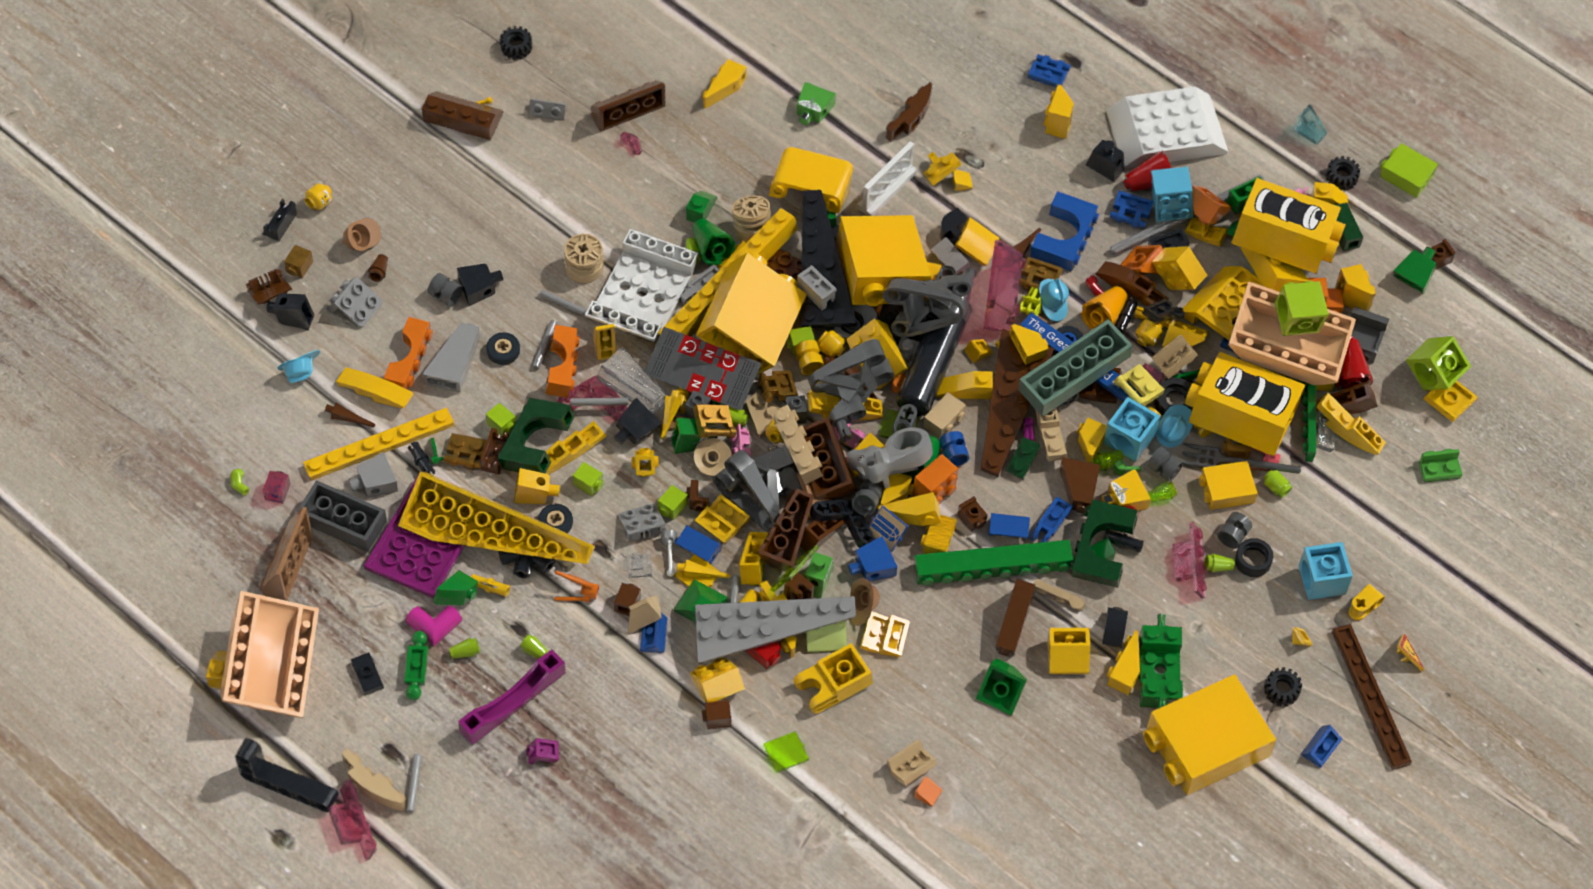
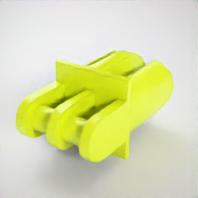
M1031 287L1026 296L1023 295V300L1018 308L1019 314L1022 312L1026 313L1027 316L1031 312L1036 316L1041 314L1042 302L1039 288L1034 290V287Z

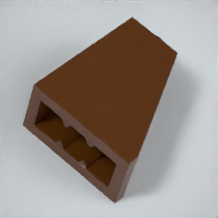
M1062 457L1060 473L1069 503L1073 505L1072 510L1085 513L1087 505L1091 506L1092 499H1094L1100 465Z

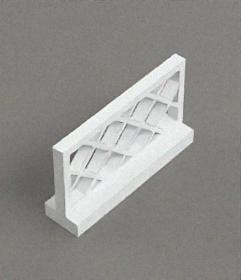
M910 141L864 186L863 199L857 204L858 210L867 216H874L917 173V168L912 166L914 143Z

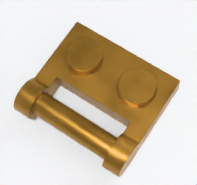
M697 404L693 407L700 438H708L709 436L736 437L737 432L732 424L729 405ZM706 425L724 426V429L708 428Z

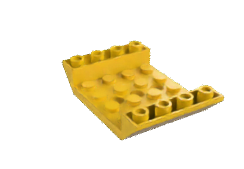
M1224 266L1183 307L1185 312L1184 318L1192 324L1200 319L1230 341L1234 328L1232 322L1237 319L1248 282L1263 285L1258 277L1242 266Z

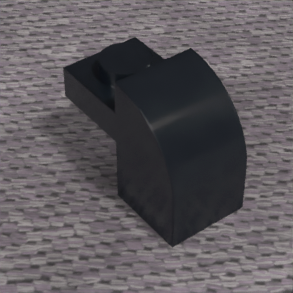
M959 208L950 211L943 217L940 228L941 241L946 237L954 246L968 220Z
M1108 607L1102 640L1103 645L1122 648L1128 611L1120 607Z

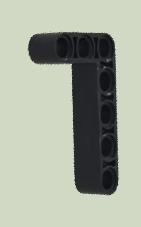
M250 738L243 740L235 755L239 773L247 781L323 812H330L339 796V792L326 784L266 761L260 744Z

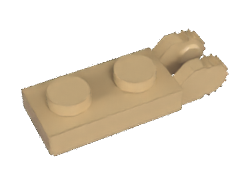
M1035 579L1033 583L1035 588H1037L1035 592L1047 596V593L1055 596L1054 600L1062 604L1067 601L1073 609L1079 611L1084 609L1085 602L1082 598L1044 581Z

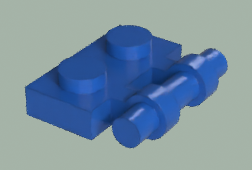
M1037 54L1036 61L1033 62L1028 73V78L1057 88L1058 84L1063 86L1071 65L1066 64L1063 60L1057 61L1052 59L1048 55Z
M1118 191L1113 209L1119 210V212L1111 211L1109 218L1116 220L1118 223L1131 224V227L1145 228L1146 221H1142L1140 218L1148 219L1154 201ZM1125 212L1135 215L1134 218L1124 215Z

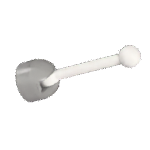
M666 530L661 533L662 542L668 546L669 570L667 575L672 577L675 574L672 568V545L677 541V532Z

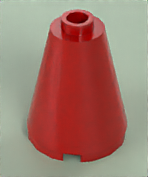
M1162 150L1127 173L1123 180L1126 190L1130 189L1131 192L1152 189L1151 170L1172 168L1166 154H1163Z
M1351 336L1338 382L1335 383L1337 389L1341 386L1344 390L1366 381L1369 385L1373 383V377L1360 343L1353 336Z

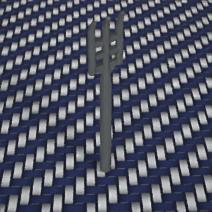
M1185 442V446L1198 449L1197 454L1182 452V454L1188 457L1196 458V462L1182 460L1185 465L1190 467L1204 468L1217 466L1220 463L1230 464L1248 461L1249 467L1296 474L1301 472L1300 466L1236 457H1223L1219 453L1221 448ZM1202 450H1206V455L1201 454ZM1210 451L1215 452V455L1211 456ZM1200 459H1205L1204 464L1200 463ZM1209 460H1213V465L1208 464Z

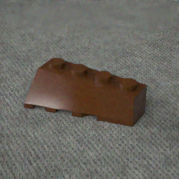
M795 489L788 494L782 513L757 552L767 565L784 572L794 567L814 495L800 489Z

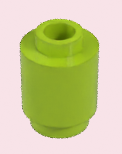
M729 407L733 427H736L738 424H741V427L742 425L745 426L748 417L745 414V410Z
M1271 470L1264 477V484L1276 496L1284 498L1293 488L1290 482L1278 470L1274 472Z

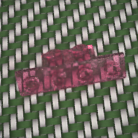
M1190 522V540L1172 544L1174 575L1178 582L1193 578L1194 592L1203 599L1207 590L1204 580L1206 569L1202 558L1204 556V549L1201 544L1203 532L1194 522Z
M346 780L340 789L345 804L331 805L328 812L340 844L360 843L365 859L370 860L377 850V844L370 832V825L364 816L363 806L358 800L356 788L351 780Z

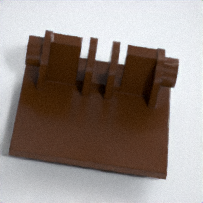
M281 269L267 272L268 276L265 273L266 283H264L261 276H258L259 280L256 277L249 280L246 284L247 292L258 305L268 303L280 293L287 294L288 291L292 290V287L282 277Z

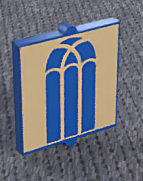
M881 506L876 516L872 517L873 521L869 528L875 539L883 536L889 550L892 552L899 541L903 540L902 536L907 530L908 525L886 507Z

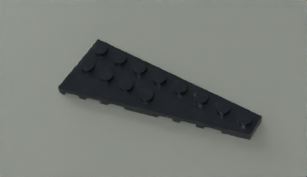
M804 190L801 273L812 265L837 291L835 292L834 301L828 300L824 310H821L807 296L805 297L801 306V328L811 326V328L857 326L822 190Z

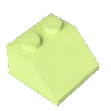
M846 621L805 632L807 653L835 652L847 645Z

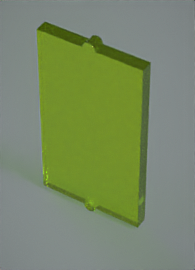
M814 546L795 561L794 567L787 570L771 588L772 592L792 579L819 549V546Z

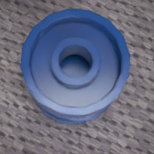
M952 431L940 437L939 442L943 455L956 467L964 465L969 461L970 457L962 432Z

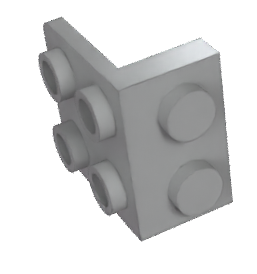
M354 277L350 281L346 279L339 288L342 290L338 294L334 293L328 300L330 304L327 306V309L331 313L339 309L358 327H363L383 301L359 278Z

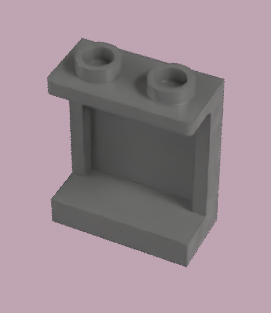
M1353 307L1350 317L1355 318L1356 321L1351 336L1358 339L1366 361L1374 363L1389 318Z

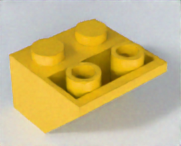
M1058 84L1056 91L1051 93L1050 105H1047L1043 126H1046L1045 134L1066 139L1071 125L1074 103L1062 85Z
M1362 264L1340 269L1335 288L1342 289L1343 305L1351 309L1357 307L1369 311L1376 291L1369 281L1368 272L1364 270Z
M1049 628L1047 637L1049 674H1089V628Z
M726 657L714 659L713 663L697 666L694 671L689 672L705 702L718 701L745 689L738 667Z

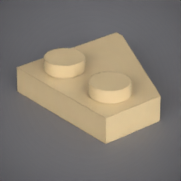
M758 390L746 400V407L751 415V421L755 426L757 436L760 439L766 434V428L773 419L771 412L780 407L773 401L770 403L766 402L762 392Z

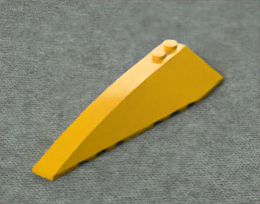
M421 471L398 526L432 541L583 564L589 563L595 548L594 545L539 520Z

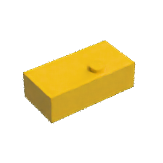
M1241 247L1242 252L1263 287L1280 292L1283 285L1294 282L1296 284L1309 281L1301 268Z

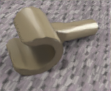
M556 559V563L560 564L565 571H570L575 566L573 562Z

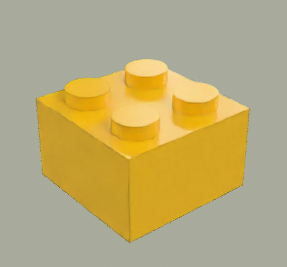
M1189 246L1164 248L1152 261L1157 273L1160 274L1169 290H1194L1207 276Z

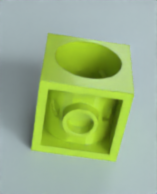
M1305 281L1304 283L1296 284L1294 282L1283 285L1274 302L1283 336L1319 333L1329 315L1320 281Z
M1454 336L1428 338L1406 359L1423 391L1449 389L1472 367Z

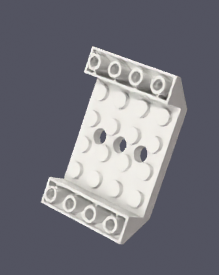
M630 229L623 241V252L598 300H592L585 313V317L606 325L614 324L617 329L651 341L658 340V332L671 320L681 300L680 295L684 293V289L691 281L698 253ZM623 285L630 287L628 290L620 289ZM644 291L647 295L639 296L638 293ZM661 297L664 299V301L658 303L655 301V299Z

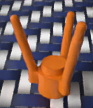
M555 571L556 575L582 585L580 594L584 595V597H555V601H584L589 603L590 599H596L599 584L588 582L571 574Z

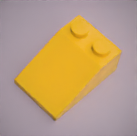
M874 318L846 339L850 349L868 340H879L894 372L893 379L908 369L887 323ZM889 382L878 386L877 389H878V390L881 389L882 387H884V386H885L886 384H888Z

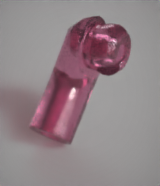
M623 132L620 135L622 142L632 147L634 155L642 153L637 136L627 132Z

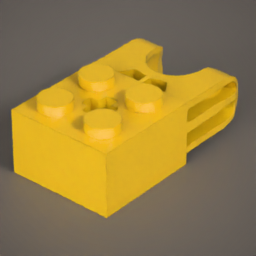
M850 643L797 674L793 683L799 690L811 687L820 690L817 695L811 698L809 704L810 710L817 714L873 684L872 673L854 645Z

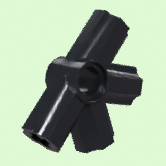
M498 551L502 565L515 562L513 574L518 576V578L525 579L530 577L533 565L545 573L549 572L556 563V559Z

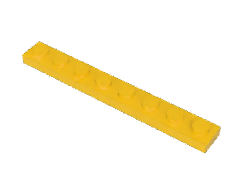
M446 407L304 461L303 465L310 481L370 459L382 452L391 451L454 426V421Z

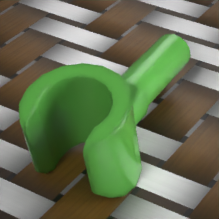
M1121 460L1115 462L1116 466L1113 467L1117 475H1123L1134 469L1136 471L1142 470L1141 466H1125Z

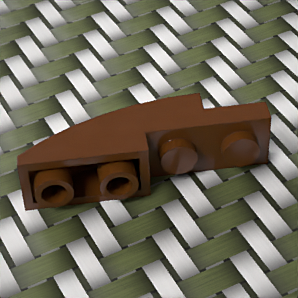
M931 82L926 86H922L913 97L910 96L905 102V111H902L895 121L889 122L886 127V139L890 142L902 132L909 136L921 123L931 100Z
M1105 261L1095 274L1110 286L1123 288L1126 293H1130L1146 306L1163 299L1169 300L1167 296L1155 289L1157 283L1123 265Z

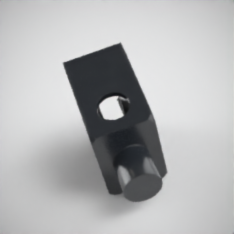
M1101 140L1092 151L1086 166L1115 182L1124 172V153L1115 147L1113 141Z
M485 263L457 268V277L460 285L463 286V293L469 306L496 293L495 283L503 281L501 270L490 273Z
M280 293L275 302H268L267 312L274 313L279 323L309 330L315 316L305 294Z
M635 398L615 426L620 431L614 438L621 445L627 439L636 444L656 431L661 422Z

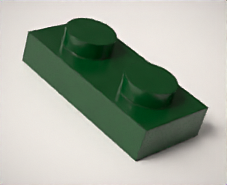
M1023 437L1006 472L1024 480L1041 445Z

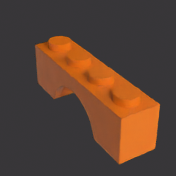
M408 317L402 331L404 343L411 348L410 353L401 361L389 363L383 378L407 390L414 384V374L420 369V359L422 356H425L427 341H431L433 335L430 322Z
M561 325L554 326L550 351L556 353L563 363L549 369L545 391L547 395L568 398L569 391L574 389L575 380H572V376L575 377L577 365H573V363L577 361L578 351L575 350V347L578 348L580 339L577 336V328Z

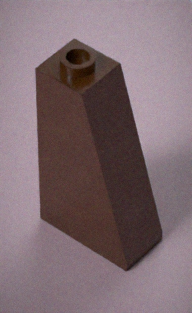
M1019 579L1015 581L996 643V650H999L998 653L1001 655L1010 656V654L1015 655L1035 594V584Z

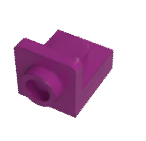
M535 738L526 748L528 764L533 765L537 760L556 763L559 760L558 741Z

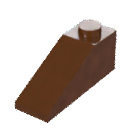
M1367 381L1330 394L1349 414L1362 413L1378 407L1374 390ZM1322 397L1316 399V413L1318 418L1326 417L1317 408Z
M832 508V511L838 513L836 509ZM815 520L805 527L800 547L808 555L811 554L846 524L845 521Z

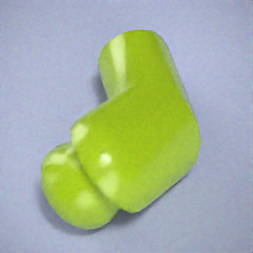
M234 469L230 474L231 487L243 496H246L250 488L242 483L244 472L242 469Z

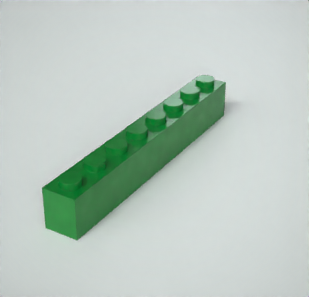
M1070 540L919 554L915 555L914 568L917 585L923 584L927 586L940 582L947 584L960 580L967 582L980 578L987 580L991 577L1007 578L1011 575L1026 576L1031 573L1065 572L1070 570L1073 555Z

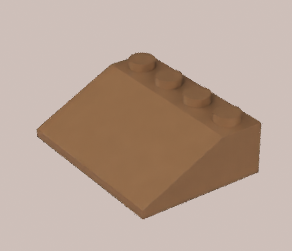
M302 507L289 520L287 527L282 529L280 544L275 546L273 561L269 562L267 576L262 579L260 584L263 596L287 601L313 538L306 507Z

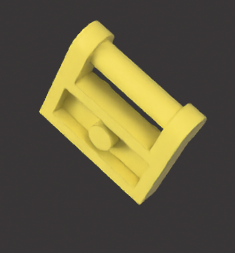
M1138 364L1114 380V384L1117 387H1121L1131 399L1143 406L1164 394V388L1141 364ZM1129 381V383H1130L1143 397H1140V396L1129 386V384H1128L1127 382Z

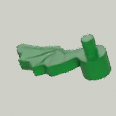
M1200 369L1184 374L1178 373L1172 377L1183 378V380L1195 379Z
M430 438L434 456H431L432 464H439V461H443L444 457H438L434 438Z

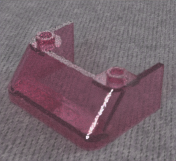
M995 240L983 329L995 331L1006 329L1010 331L1011 325L1015 321V315L1019 316L1021 305L1017 304L1021 269H1025L1026 258H1023L1022 253L1000 240Z

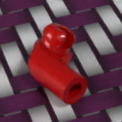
M1091 275L1086 278L1085 284L1096 297L1104 291L1097 285V277Z

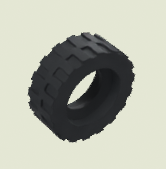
M1175 377L1162 381L1160 385L1164 388V394L1154 400L1155 409L1163 416L1168 408L1172 406L1166 400L1167 394L1179 392L1186 400L1192 384L1187 380H1183V378ZM1184 403L1182 404L1184 406H1187L1191 411L1193 410V407L1185 405Z

